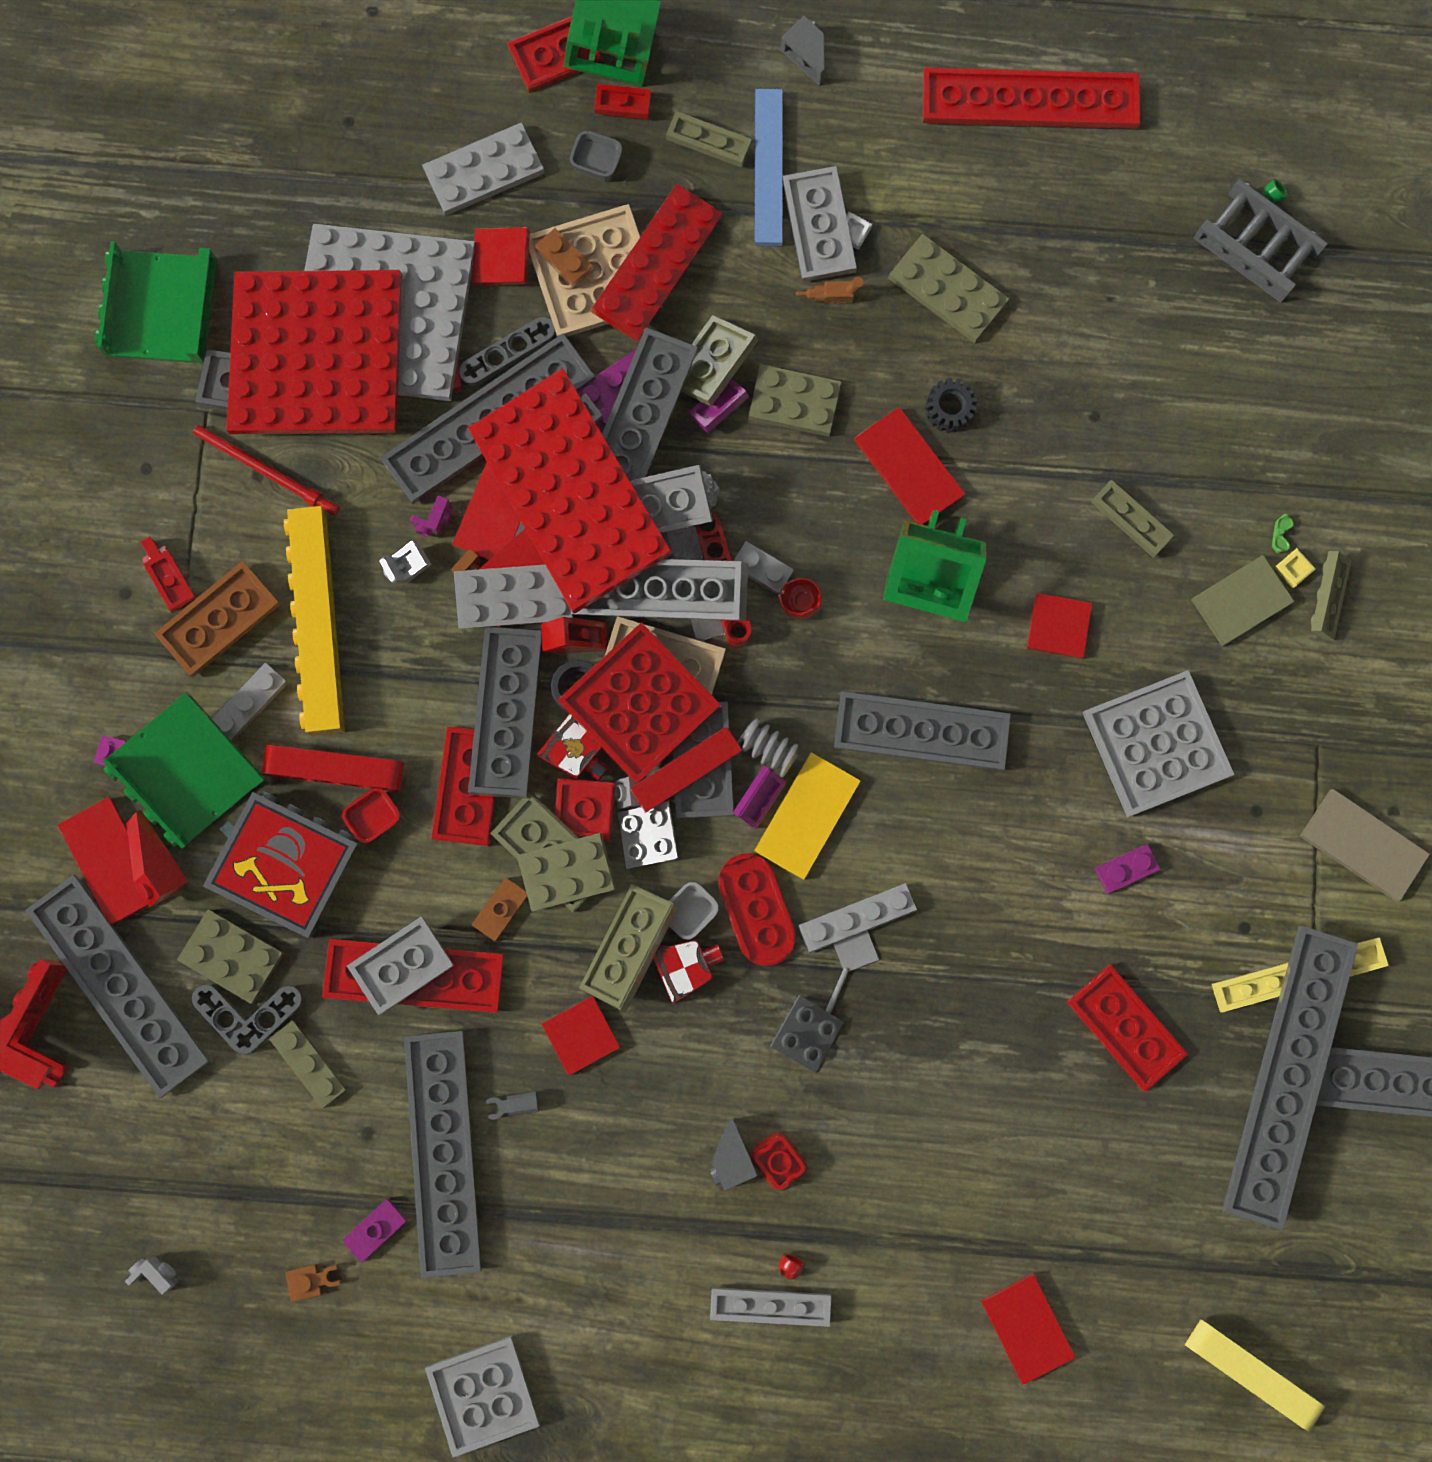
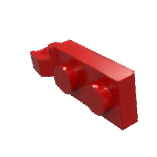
M151 536L141 540L140 543L147 553V556L142 558L144 561L142 564L169 611L173 614L197 599L171 552L165 546L159 548Z

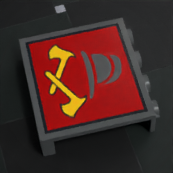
M265 791L262 792L261 796L252 792L203 887L300 935L312 939L318 929L315 925L355 848L359 849L361 845L354 842V835L342 829L339 834L329 830L330 823L314 817L313 821L302 817L305 811L291 804H288L287 808L276 804L279 798Z

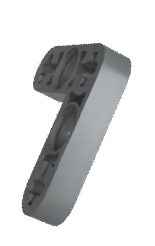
M199 986L192 995V1003L228 1044L241 1054L256 1051L302 1007L304 1002V995L300 989L286 986L279 989L247 1020L215 986ZM202 992H212L211 1001L215 1005H220L221 1002L224 1005L215 1010L209 1003L202 1004ZM285 993H295L296 996L293 999L295 1005L284 1006L281 1011L285 1012V1015L282 1017L280 1011L272 1007V1004L275 1002L276 1006H280L286 1000L283 996ZM224 1011H230L234 1016V1022L228 1028L222 1027L219 1023V1016ZM267 1011L272 1012L276 1019L275 1024L268 1029L264 1028L260 1023L261 1015ZM253 1023L255 1028L264 1035L260 1037V1034H255L250 1039L251 1047H241L242 1038L240 1036L242 1034H251L255 1030L250 1027Z

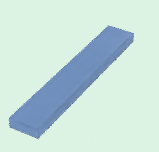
M755 89V246H782V89Z

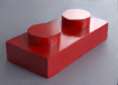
M597 84L594 112L598 115L649 119L651 89Z

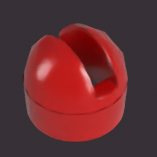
M784 1253L779 1262V1273L782 1276L785 1275L786 1279L793 1280L801 1274L805 1264L799 1258Z

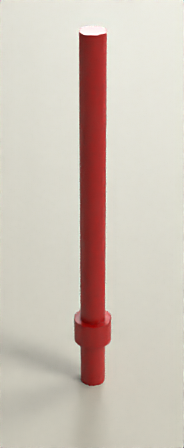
M200 425L195 427L193 431L195 436L302 497L304 502L311 507L322 506L325 512L334 517L339 513L340 507L325 499L323 494L316 489H308Z

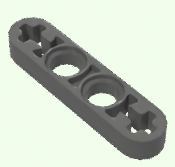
M539 317L467 359L459 368L462 382L468 387H478L529 357L555 339L556 332L553 322L546 317ZM541 326L544 329L548 328V335L538 334V328ZM528 333H531V336L534 337V344H532ZM517 339H523L527 342V347L524 351L517 352L512 348L513 342ZM494 353H499L504 357V360L500 365L493 366L488 362L489 357ZM482 360L489 371L485 372L484 368H482L480 363ZM470 368L473 371H477V377L474 379L472 376H468L467 370Z

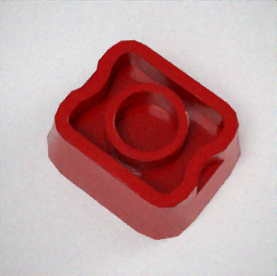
M373 788L350 803L343 810L342 814L347 827L354 837L362 843L373 841L399 821L400 816L395 804L381 788Z
M783 1132L772 1133L751 1151L750 1158L752 1163L770 1187L776 1191L788 1188L807 1170L805 1158Z

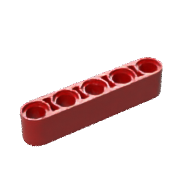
M711 512L713 518L711 523L715 526L712 531L705 532L700 528L701 524L695 525V535L702 559L708 561H732L720 519L714 512ZM711 548H718L723 554L719 558H711L707 552ZM747 611L746 621L720 620L725 638L731 646L739 648L749 642L751 625ZM734 627H742L746 635L742 638H734L730 631Z
M266 745L261 774L278 778L368 789L381 788L384 791L401 792L405 763L389 759Z

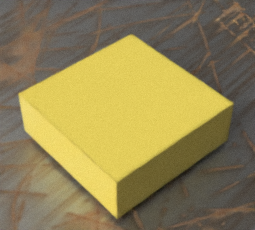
M1297 548L1274 567L1292 589L1316 569Z

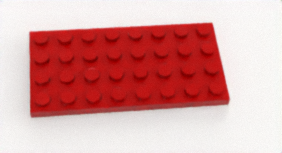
M563 368L467 427L574 614L673 554Z

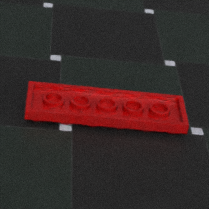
M676 184L592 306L591 313L638 342L645 328H648L721 219L723 213L679 184Z
M329 939L322 998L369 1002L347 965L380 943ZM444 949L455 966L398 1003L400 1005L498 1013L504 954Z

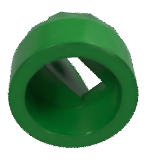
M1274 179L1264 188L1263 196L1272 203H1278L1286 198L1288 193L1284 185L1278 179Z

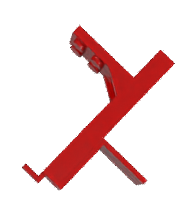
M39 959L38 962L31 966L27 974L28 982L24 989H21L16 994L13 1000V1010L9 1015L0 1020V1071L35 1089H42L44 1083L53 1088L58 1087L69 1067L28 1046L67 972L65 965L58 960Z

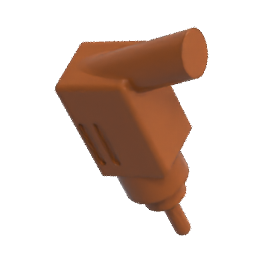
M855 277L852 281L825 282L824 285H814V288H809L806 292H796V296H807L809 299H814L815 302H824V304L852 303L854 294L862 287L864 280L861 277Z

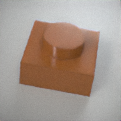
M469 549L451 571L454 575V571L480 569L481 561L478 555Z

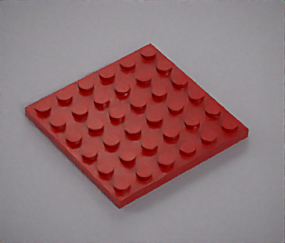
M401 271L235 272L226 431L229 434L397 433L402 292Z

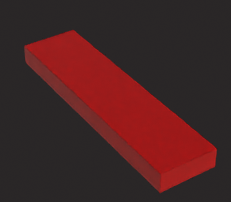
M725 727L631 787L630 791L646 814L740 753L742 749L728 728Z

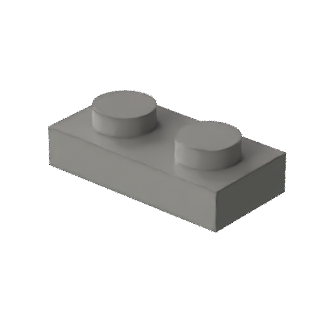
M747 541L734 559V561L748 563V577L777 595L781 593L785 583L788 582L794 569Z

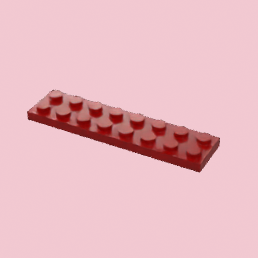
M924 67L923 123L1137 129L1140 124L1139 73Z

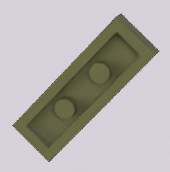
M678 111L675 112L666 133V140L741 168L752 143V139Z
M1110 480L1091 501L1095 507L1153 558L1174 536L1113 480Z
M1340 551L1328 552L1327 561L1323 565L1321 587L1317 592L1318 601L1315 614L1311 619V631L1323 640H1335L1352 562Z
M292 1020L269 1038L322 1109L348 1090L295 1020Z

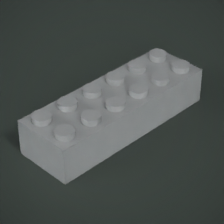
M663 559L575 614L746 621L748 563L741 561Z

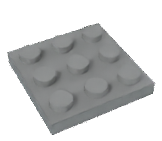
M512 1336L425 1367L452 1457L540 1426Z

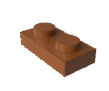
M556 228L535 245L536 251L572 288L593 271V266Z

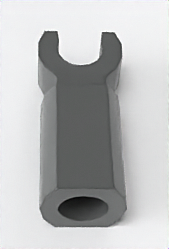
M536 1091L507 1096V1100H502L499 1097H491L486 1100L487 1104L496 1103L499 1106L498 1113L488 1115V1119L491 1120L499 1119L504 1113L514 1116L539 1112Z

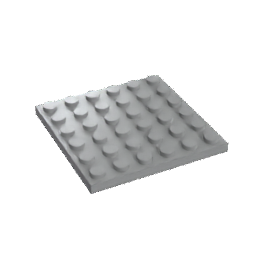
M313 224L305 271H401L402 292L398 395L451 401L473 269L475 241Z

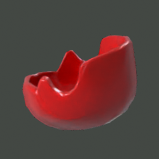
M797 578L785 583L781 594H778V599L783 612L792 619L802 621L810 619L819 611L823 595L819 585L811 579Z

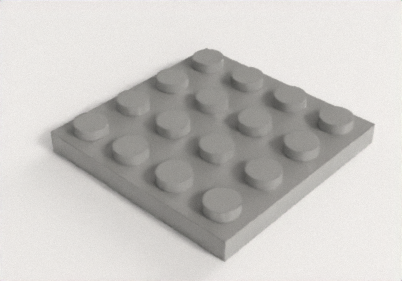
M1189 670L1082 712L1127 817L1234 775Z

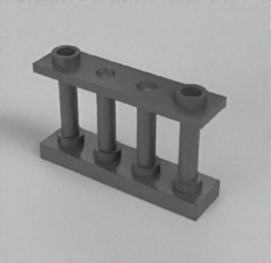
M1238 179L1228 194L1234 200L1215 223L1206 219L1193 239L1281 303L1296 285L1290 280L1293 273L1308 254L1316 258L1328 243L1322 240L1318 233L1310 231L1259 194L1251 184L1244 183ZM1244 206L1256 216L1237 239H1233L1224 232V229L1240 208ZM1266 222L1278 232L1260 255H1255L1246 248V245L1262 224ZM1288 238L1300 248L1283 270L1278 272L1268 264V261L1285 239Z

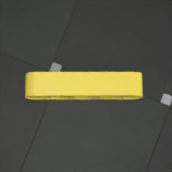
M1201 1319L1185 1343V1346L1309 1433L1325 1408L1324 1405Z

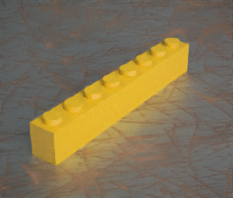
M322 506L288 509V519H284V530L286 536L290 538V546H286V556L288 563H292V573L288 574L290 590H294L295 600L291 601L290 608L292 617L296 618L297 628L293 629V641L295 646L298 645L299 656L295 657V667L297 673H301V684L297 685L299 701H303L304 710L299 715L300 726L310 736L345 733L327 513Z

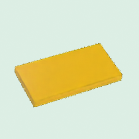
M811 752L754 852L804 880L859 785L860 780Z

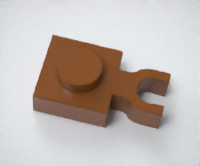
M317 1264L286 1271L291 1302L323 1294L321 1285L333 1287L342 1284V1279L333 1281L329 1278V1272L337 1270L339 1264L328 1266L322 1272L318 1271Z

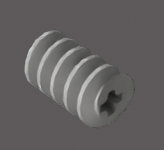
M757 718L750 723L737 743L739 744L744 741L742 748L744 752L753 748L752 758L754 759L762 754L761 764L765 765L772 761L770 768L772 771L781 767L780 777L783 778L799 756L796 754L798 744L787 748L789 738L786 737L780 742L777 741L779 731L769 735L770 725L767 724L761 729L758 728L761 719Z

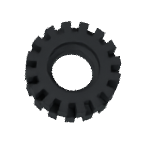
M947 378L946 382L941 380L937 386H933L925 404V409H927L926 416L931 418L930 424L932 426L938 425L937 429L940 431L942 428H945L946 433H951L952 429L958 432L962 427L966 428L977 410L976 404L978 400L977 397H974V389L969 390L970 384L967 382L964 385L960 384L961 379L957 378L955 382H952V378ZM948 396L956 397L961 402L962 409L955 415L947 414L941 408V401Z

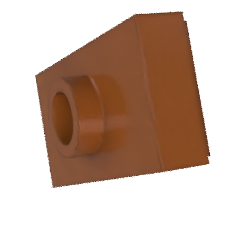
M505 877L471 925L496 942L527 899V893Z

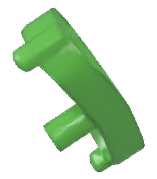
M1288 514L1282 515L1275 523L1272 548L1276 553L1286 552L1290 548V544L1282 536L1294 524L1293 520L1288 517Z

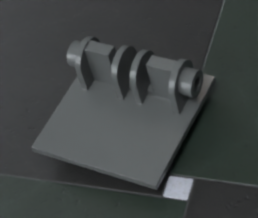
M799 995L794 1000V1005L788 1015L784 1017L786 1019L781 1023V1028L776 1037L771 1040L773 1042L770 1047L816 1073L844 1022Z

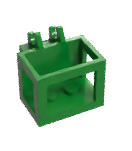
M576 0L567 38L563 67L642 87L661 1ZM578 47L591 49L589 60L577 58ZM596 51L618 56L616 67L593 62ZM623 58L636 61L634 72L620 69Z
M933 510L928 526L904 520L886 579L883 600L966 623L986 562V542L962 536L966 518H960L955 533L936 529L935 525L939 514L937 510Z

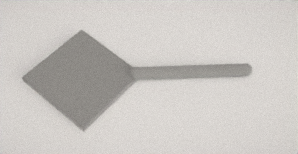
M868 931L833 944L843 971L826 1008V1011L830 1014L848 972L879 960Z

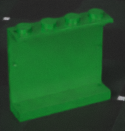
M111 241L110 250L105 254L107 273L106 277L102 279V292L104 296L103 303H100L98 307L100 327L95 332L96 346L107 357L204 364L217 258L210 248H199L198 256L121 250L115 241Z
M188 691L183 693L174 703L103 760V763L106 765L103 769L107 775L114 781L119 779L126 787L123 791L134 803L139 801L146 809L143 813L154 825L159 823L166 831L163 835L174 847L179 845L182 849L265 779Z

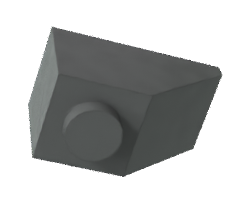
M803 16L781 37L780 51L816 84L820 85L823 82L825 69L824 33L816 22L810 21Z
M733 1119L728 1120L712 1160L714 1168L709 1169L716 1186L722 1184L724 1191L757 1176Z

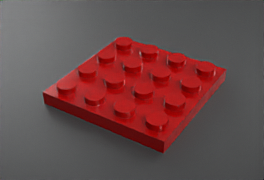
M642 622L557 700L636 784L647 776L720 707L717 700Z

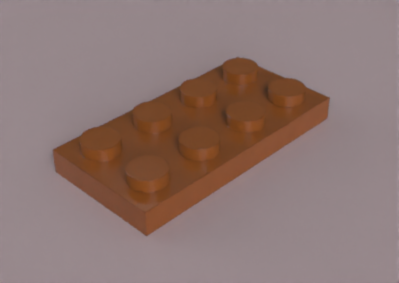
M241 561L154 634L193 678L281 604L250 568Z

